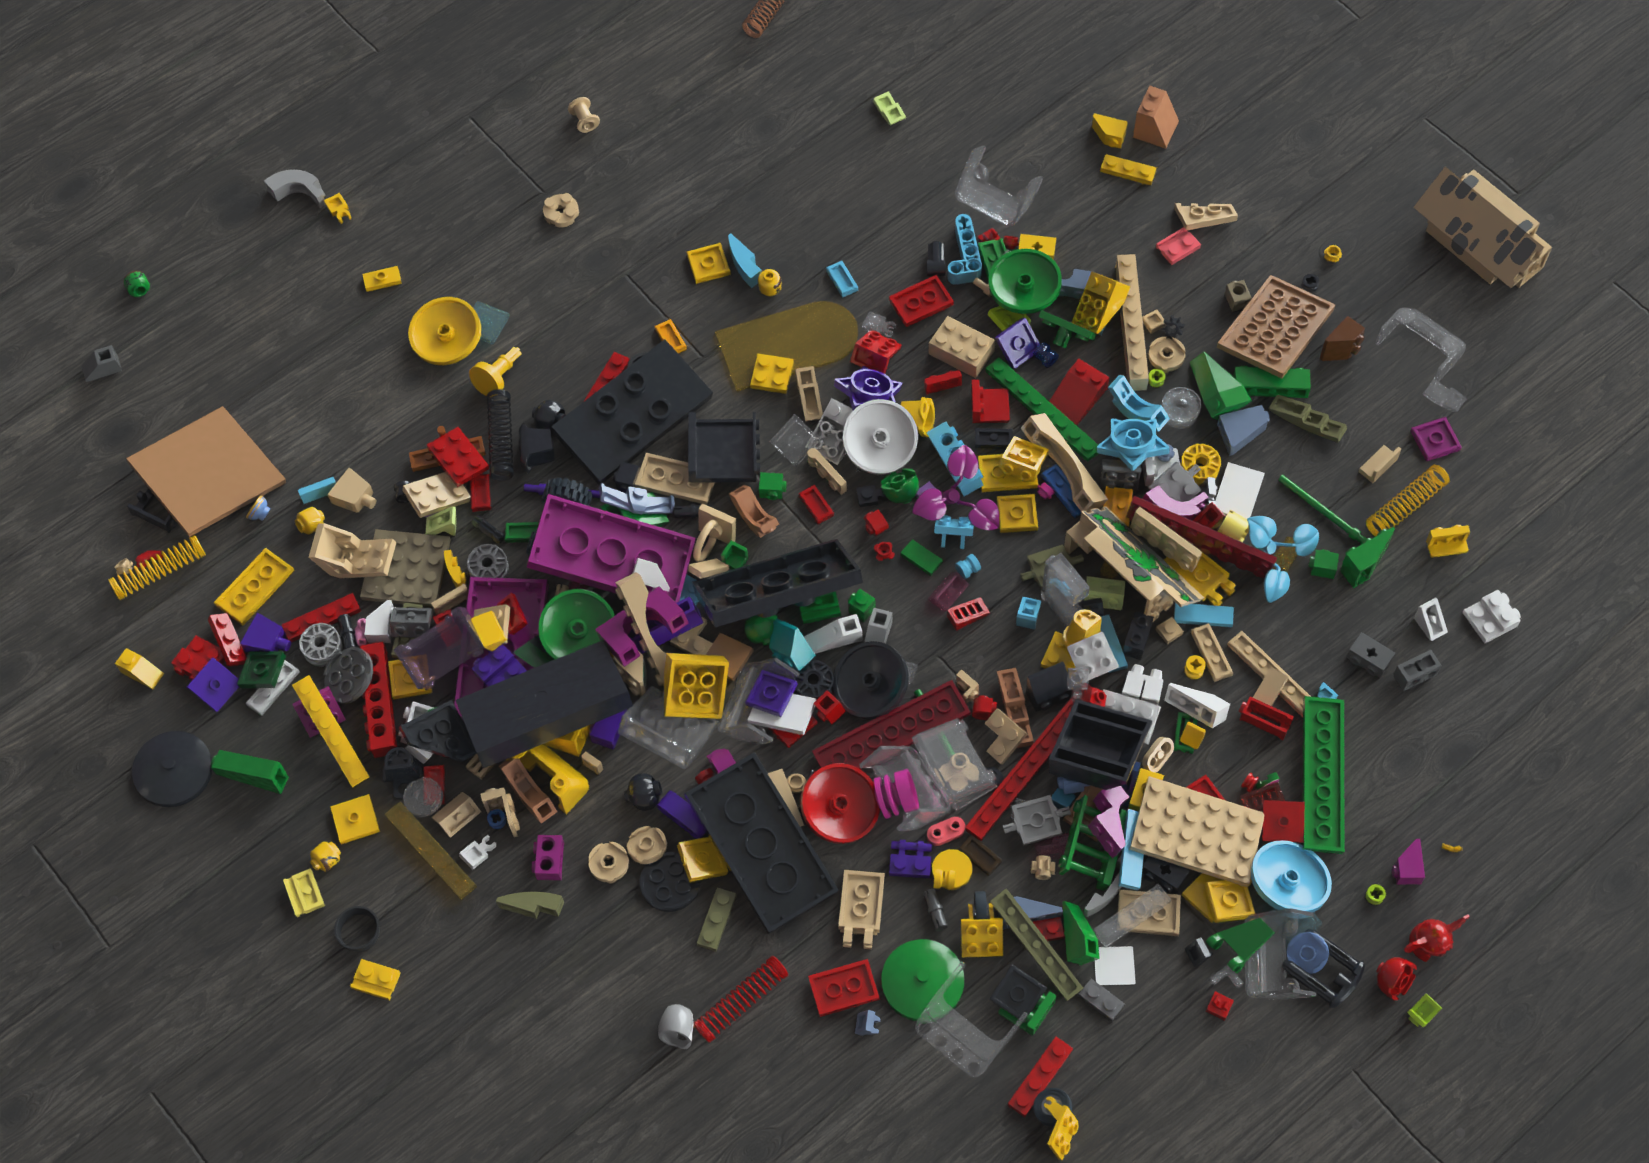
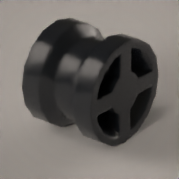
M400 481L394 484L395 500L398 503L410 502L403 492V485L411 482Z

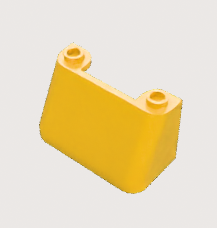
M545 744L511 757L513 759L519 758L525 769L529 772L537 765L552 777L550 781L551 790L558 796L560 801L558 807L565 814L589 790L588 780Z

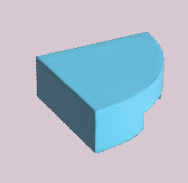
M1323 682L1317 697L1337 699L1338 695Z

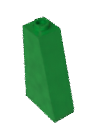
M219 750L217 756L215 755L211 762V768L216 775L277 794H282L289 778L278 761Z

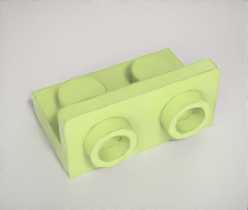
M1087 576L1084 600L1102 598L1103 608L1122 610L1125 581Z

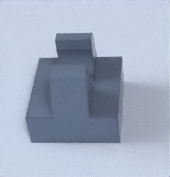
M871 1010L858 1013L855 1034L863 1036L879 1033V1030L875 1029L873 1025L880 1022L881 1019Z

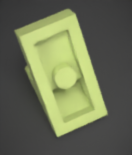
M452 506L427 517L425 534L436 535L445 531L456 536V507Z

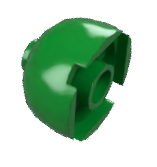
M905 468L898 474L896 471L892 472L881 481L884 495L893 503L907 504L912 501L919 490V481L913 469Z

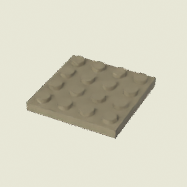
M375 529L373 540L394 539L396 546L388 576L365 577L360 595L361 600L375 602L391 600L395 604L411 603L432 607L431 603L439 598L446 565L444 551L449 550L450 537Z

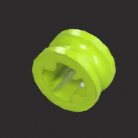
M1160 369L1151 370L1148 383L1152 387H1161L1164 384L1165 373Z
M1378 884L1371 885L1366 892L1367 901L1373 905L1382 903L1386 896L1385 889ZM1374 890L1378 891L1377 894L1380 893L1378 899H1375L1374 895L1371 896Z

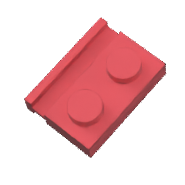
M1185 227L1156 243V248L1161 251V254L1171 265L1200 249L1201 246L1199 241L1190 232L1186 231Z

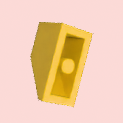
M1094 113L1092 128L1103 144L1121 149L1127 132L1128 122Z
M127 648L115 663L122 674L152 690L164 675L162 671L144 657Z

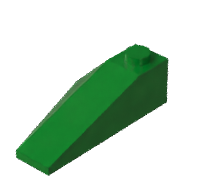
M1206 352L1201 353L1190 361L1203 402L1213 419L1218 420L1219 415L1239 411L1252 401L1245 387Z

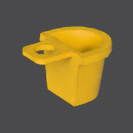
M922 397L919 401H901V406L913 417L918 433L922 437H928L927 432L933 429L935 422V408L932 399Z
M1079 610L1076 612L1070 625L1063 632L1062 640L1064 645L1068 647L1101 632L1102 617L1090 610Z

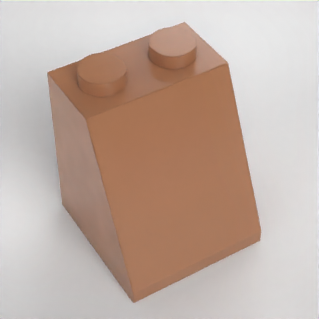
M1149 86L1137 111L1133 138L1165 149L1179 122L1166 91Z

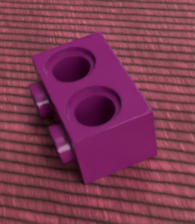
M538 835L537 842H534L533 845L536 861L532 862V873H535L537 880H562L564 853L562 835ZM546 846H553L550 851H544ZM544 865H552L549 870H542Z

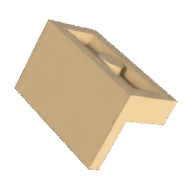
M1383 445L1360 467L1359 473L1374 483L1397 461L1401 448L1398 447L1393 452Z
M461 792L431 818L451 838L481 811L471 797Z

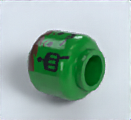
M131 271L124 277V286L131 296L141 297L149 291L150 284L143 272Z

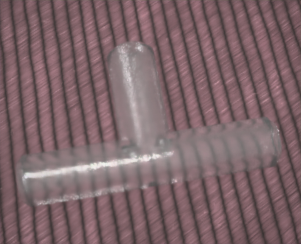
M1228 965L1210 977V982L1213 985L1226 976L1237 988L1244 984Z

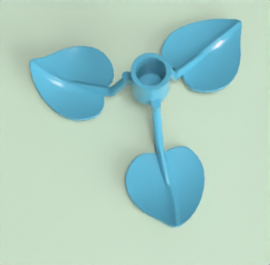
M1265 516L1247 518L1252 545L1254 548L1270 555L1276 551V546L1295 547L1297 555L1307 556L1315 550L1318 544L1319 532L1312 525L1302 524L1296 528L1293 534L1295 543H1279L1271 540L1277 531L1274 520ZM1276 563L1274 564L1276 570L1270 569L1264 579L1265 597L1269 603L1282 597L1290 586L1288 573L1280 571L1281 568Z

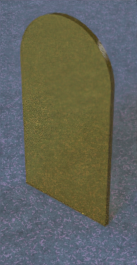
M818 301L715 331L736 391L750 388L757 354L794 359L791 375H794L795 369L810 366L817 368L846 357L853 350L857 342L858 325L854 316L845 307L833 302Z

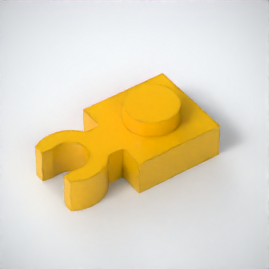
M340 193L324 200L332 216L337 215L339 223H343V216H347L349 220L351 219L348 205Z

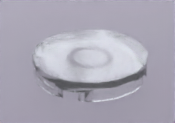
M426 777L412 781L405 789L403 795L406 809L418 817L430 816L436 812L443 800V790L440 785L433 779Z

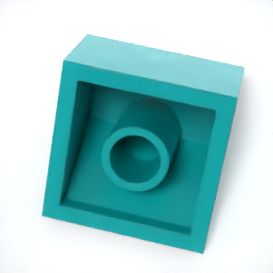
M776 618L773 622L774 629L769 645L773 653L772 657L777 663H783L790 669L794 668L800 671L816 655L798 627Z

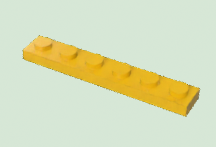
M310 675L292 684L351 786L354 787L370 778Z

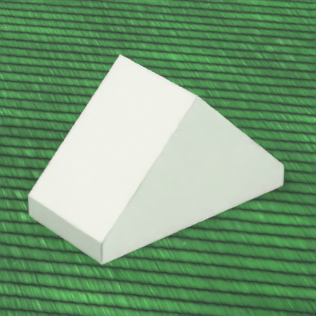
M1437 598L1419 606L1414 619L1429 640L1433 641L1448 632Z

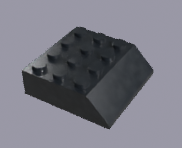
M1076 699L1049 757V774L1104 790L1126 784L1152 725V720Z

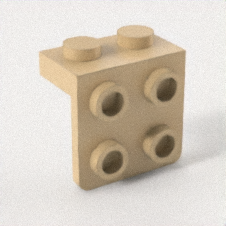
M504 787L500 789L491 788L486 790L485 793H481V799L487 814L494 809L505 810L511 832L514 837H517V830H520V826L515 815L516 810L511 794H506Z

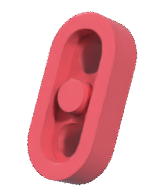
M951 817L932 825L927 831L928 842L934 846H940L960 838L965 833V822L959 817ZM958 824L959 827L955 829L952 825ZM938 831L941 835L935 836L933 833Z

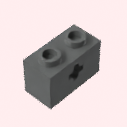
M1361 632L1349 649L1346 658L1354 665H1359L1366 669L1370 675L1381 678L1392 662L1395 652Z

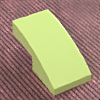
M889 91L873 98L875 106L889 125H893L906 118L898 103H895Z

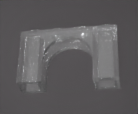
M1060 553L1056 556H1050L1045 562L1041 598L1062 624L1067 627L1070 625L1075 613L1083 610L1078 602L1089 595L1090 587L1064 555Z

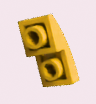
M445 550V563L454 585L457 588L462 584H466V574L462 573L460 566H458L457 557L453 556L451 550Z

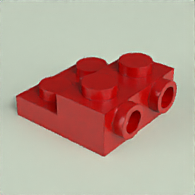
M195 635L187 648L182 647L171 663L176 673L181 676L185 674L192 681L212 657L221 664L224 663L225 659L219 647Z

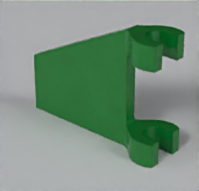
M1257 918L1217 932L1210 936L1206 943L1214 950H1217L1225 940L1238 954L1227 965L1232 971L1239 973L1246 961L1275 932L1261 918Z

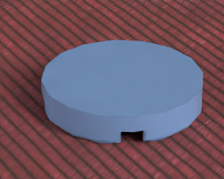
M1299 933L1288 944V961H1293L1309 974L1323 969L1328 961V945L1322 937L1315 933Z

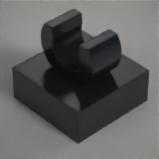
M1102 598L1082 601L1083 610H1090L1100 617L1104 616Z
M1202 938L1195 939L1185 948L1194 967L1200 966L1213 955V952L1208 951L1206 947L1208 944Z

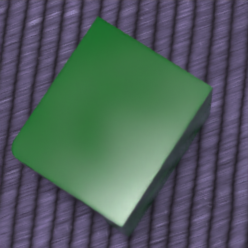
M731 540L721 554L722 562L727 564L731 570L743 567L748 560L747 548Z

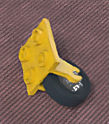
M985 891L974 892V904H968L969 919H961L962 957L1003 956V918H994L993 905L987 903Z
M1047 1088L1037 1095L1033 1106L1034 1113L1042 1124L1054 1127L1047 1144L1059 1160H1063L1064 1155L1069 1152L1072 1136L1077 1133L1078 1121L1072 1113V1102L1069 1096L1059 1088Z

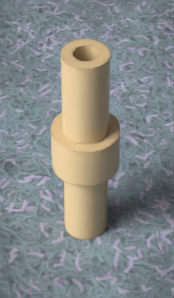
M975 278L973 284L984 290L983 293L990 297L989 284H986L979 278Z

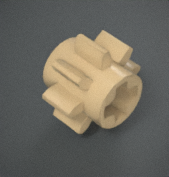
M1037 856L1036 861L1031 863V874H1035L1036 879L1048 880L1051 878V875H1055L1056 862H1051V857Z

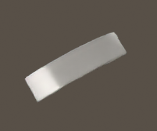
M1122 855L1117 861L1116 868L1120 869ZM1120 872L1103 897L1097 893L1094 894L1084 909L1085 917L1099 912L1115 898L1122 888L1118 886Z

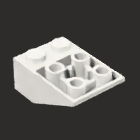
M831 398L806 448L817 449L825 459L838 465L846 454L843 445V429L847 418L853 412L852 408Z

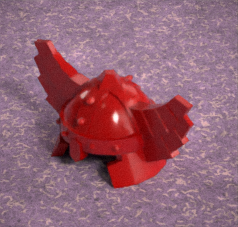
M1463 916L1461 919L1448 925L1435 919H1427L1419 923L1412 929L1409 935V944L1404 948V951L1408 953L1413 952L1424 962H1427L1431 956H1444L1447 951H1450L1449 948L1452 949L1453 947L1452 932L1460 928L1470 916Z

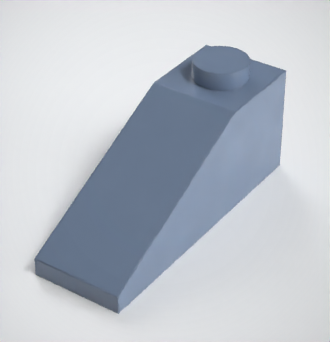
M1018 896L1014 897L1032 922L1056 917L1062 918V907ZM1003 920V930L1009 929L1010 927Z

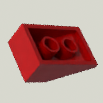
M1078 359L1067 372L1049 402L1078 426L1108 389L1109 377L1081 359Z

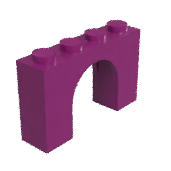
M660 586L648 593L645 612L646 620L661 622L672 634L688 624L684 611ZM623 610L595 630L600 641H604L607 649L625 667L640 657L635 643L628 637L632 629L631 624L634 622L631 616L628 617Z

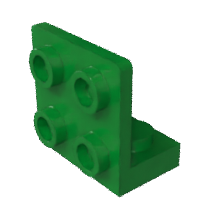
M1050 991L1047 996L1043 994L1025 1023H1022L1002 1008H1000L998 1014L1033 1036L1055 1004L1056 995Z

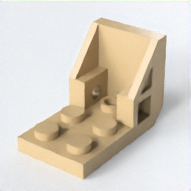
M321 523L317 526L309 558L329 575L338 578L388 576L396 541L394 539L360 540L351 532Z

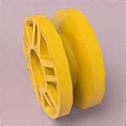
M1195 444L1189 446L1184 451L1180 463L1184 470L1189 471L1198 463L1204 465L1199 466L1201 470L1193 476L1198 486L1207 477L1217 478L1221 466V457L1212 446Z

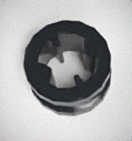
M1315 274L1305 275L1302 283L1303 288L1309 292L1316 291L1319 286V278Z

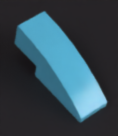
M730 233L728 239L734 265L744 281L753 288L758 284V277L762 270L755 263V255Z

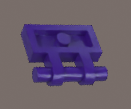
M901 839L900 841L891 842V849H898L899 854H891L889 876L930 878L931 857L923 856V851L931 852L932 844L924 843V841H918V843L906 842V840ZM905 850L917 851V856L905 855Z

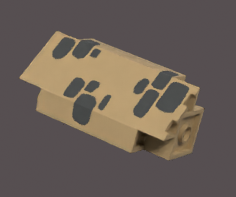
M1444 167L1413 207L1428 219L1426 232L1490 285L1499 278L1509 288H1512L1514 285L1520 288L1544 267L1552 249L1550 245L1536 235L1540 223L1475 170L1459 178L1447 167Z

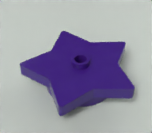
M863 366L860 370L855 371L851 377L835 379L834 387L850 397L852 410H854L861 404L871 400L884 399L895 402L894 396L901 390L902 383L891 380L880 371Z

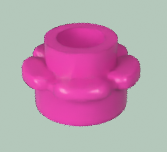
M1045 482L1041 486H1037L1039 488L1037 493L1043 499L1047 497L1051 499V496L1055 493Z

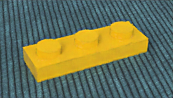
M1106 154L1100 172L1152 185L1157 168Z

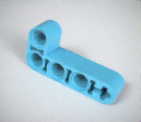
M960 214L955 220V234L961 260L953 261L948 265V281L952 284L973 282L975 278L980 279L982 263L970 216Z

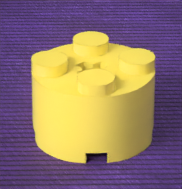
M1230 510L1217 532L1243 543L1249 532V525L1246 518Z

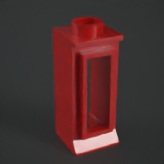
M1251 696L1247 703L1243 701L1239 712L1242 713L1240 721L1243 720L1279 737L1281 740H1284L1294 716ZM1251 711L1281 724L1280 727L1251 714Z

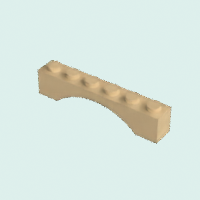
M1044 413L1030 416L1021 427L1022 431L1031 443L1049 449L1048 455L1066 475L1071 486L1073 501L1080 511L1088 513L1091 509H1100L1108 498L1047 415Z
M635 572L615 582L617 585L615 591L620 600L623 599L625 603L623 609L628 617L631 616L634 622L631 626L635 634L639 633L641 640L639 644L644 652L647 651L649 655L647 661L652 669L655 668L657 675H655L659 686H664L666 653L656 645L650 635L645 614L648 590L641 575Z

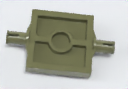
M1062 544L1028 555L1027 561L1031 571L1021 573L1020 577L1022 581L1033 578L1038 583L1040 589L1044 590L1077 579L1074 564L1084 562L1082 554L1070 557Z

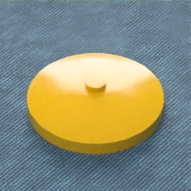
M455 297L437 298L424 304L414 314L408 330L409 341L415 353L422 360L434 365L453 364L466 358L475 349L481 336V322L474 308L466 301Z

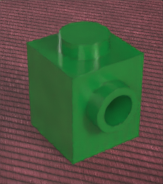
M760 472V498H767L769 500L782 499L783 492L787 490V481L783 480V474Z
M1325 549L1316 550L1314 556H1310L1308 567L1312 568L1311 575L1334 579L1339 554Z
M859 589L856 594L852 593L848 599L849 613L852 615L857 614L858 619L865 622L872 614L873 609L876 608L875 598L862 589Z

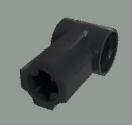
M933 241L928 244L927 276H945L944 246L939 241Z

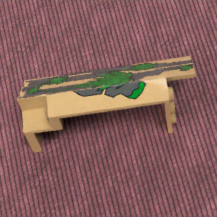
M1102 507L1101 510L1098 508L1091 509L1088 513L1081 511L1080 521L1066 532L1064 544L1066 552L1070 554L1079 546L1087 554L1094 549L1147 599L1144 614L1154 617L1153 622L1159 617L1161 611H1167L1173 605V601L1180 607L1204 599L1195 588L1107 507Z

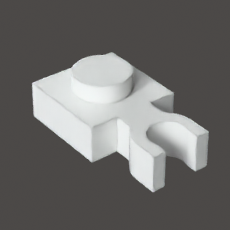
M489 835L482 839V843L478 844L474 841L459 853V857L472 870L488 858L487 851H492L496 848L495 842L491 845L486 844L489 841Z

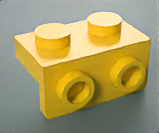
M1454 525L1451 528L1443 529L1438 527L1430 530L1426 539L1430 557L1467 553L1469 549L1466 540L1470 534L1469 526Z

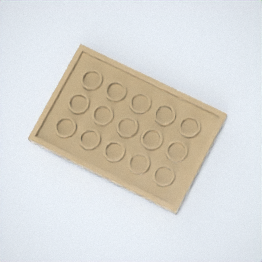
M1149 776L1145 785L1129 850L1248 887L1251 879V866L1257 852L1265 815L1263 812Z

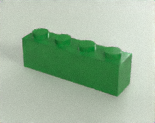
M1235 367L1233 378L1245 387L1249 396L1276 397L1281 395L1284 397L1308 398L1311 389L1310 369H1289L1283 379L1259 367Z

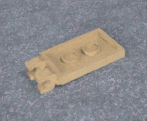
M844 870L838 926L840 932L844 933L843 947H852V936L854 933L864 934V949H872L873 935H877L880 932L885 873Z

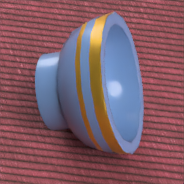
M262 495L248 512L247 519H260L263 521L269 513L270 508L267 507V501Z

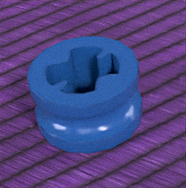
M494 809L489 812L487 820L493 829H501L505 826L506 816L502 810ZM497 815H499L501 821L494 823L493 817L497 818Z

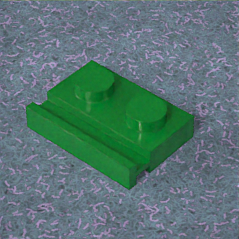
M1002 238L980 242L977 245L988 278L993 264L1002 255L1007 253Z
M836 591L815 597L814 603L800 607L803 624L841 616Z

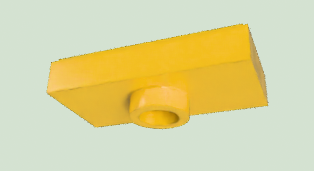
M398 266L363 274L367 292L402 284Z

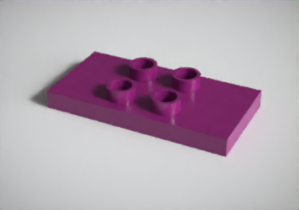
M548 494L527 568L616 594L615 589H617V585L615 582L631 575L636 559L640 558L658 565L670 587L669 592H665L677 603L680 600L696 538ZM645 585L648 593H650L653 587Z
M470 577L454 704L461 718L462 715L456 700L487 688L472 670L476 659L479 657L484 658L489 654L488 649L484 647L476 649L471 647L473 624L470 619L474 617V610L497 606V603L510 593L515 594L528 624L515 635L510 634L508 630L507 644L503 645L527 671L531 670L534 667L516 656L514 651L539 634V619L544 607L547 605L549 585L546 579Z

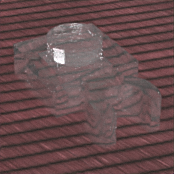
M869 311L862 324L863 330L879 333L882 331L888 337L893 335V331L888 330L889 328L896 330V323L892 321L886 322V317Z

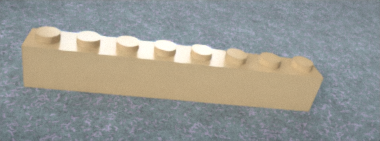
M1135 254L1117 255L1115 266L1117 281L1131 286L1125 302L1120 308L1127 381L1134 391L1147 390L1149 377Z

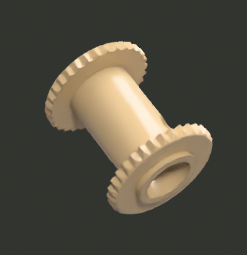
M579 97L569 104L568 112L578 117L577 129L580 132L587 133L599 125L600 119L597 115L590 113V100L586 97Z

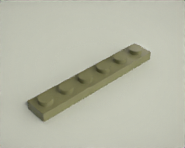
M1007 888L990 900L996 911L1066 1001L1083 989L1079 981Z

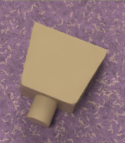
M351 468L346 470L328 493L332 504L356 513L363 506L372 509L377 502L375 498L371 497L373 490L370 484Z

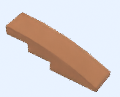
M1012 668L997 671L1005 714L1028 734L1017 748L1031 746L1034 744V740L1029 726L1025 698L1017 670Z

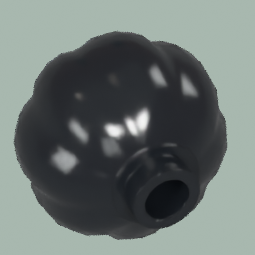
M545 400L532 410L534 425L537 429H549L551 431L552 426L566 416L564 407L554 400Z
M647 773L634 775L628 783L627 790L624 791L626 802H631L635 808L641 811L653 809L659 803V796L663 795L660 781L655 780L652 775Z

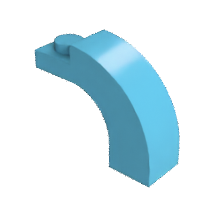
M1118 375L1108 387L1114 396L1112 402L1128 419L1144 421L1156 419V431H1160L1170 418L1162 405L1151 404L1141 399L1134 392L1124 375Z

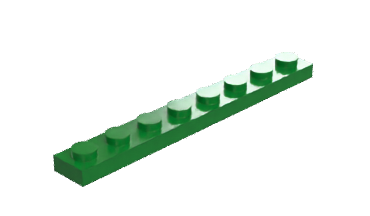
M997 358L986 367V373L1004 389H1008V392L1032 414L1039 415L1045 413L1067 444L1084 460L1089 462L1099 454L1097 453L1098 444L1002 359Z

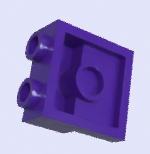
M503 644L493 652L488 650L489 654L484 658L479 657L476 659L472 667L474 674L487 687L527 671Z

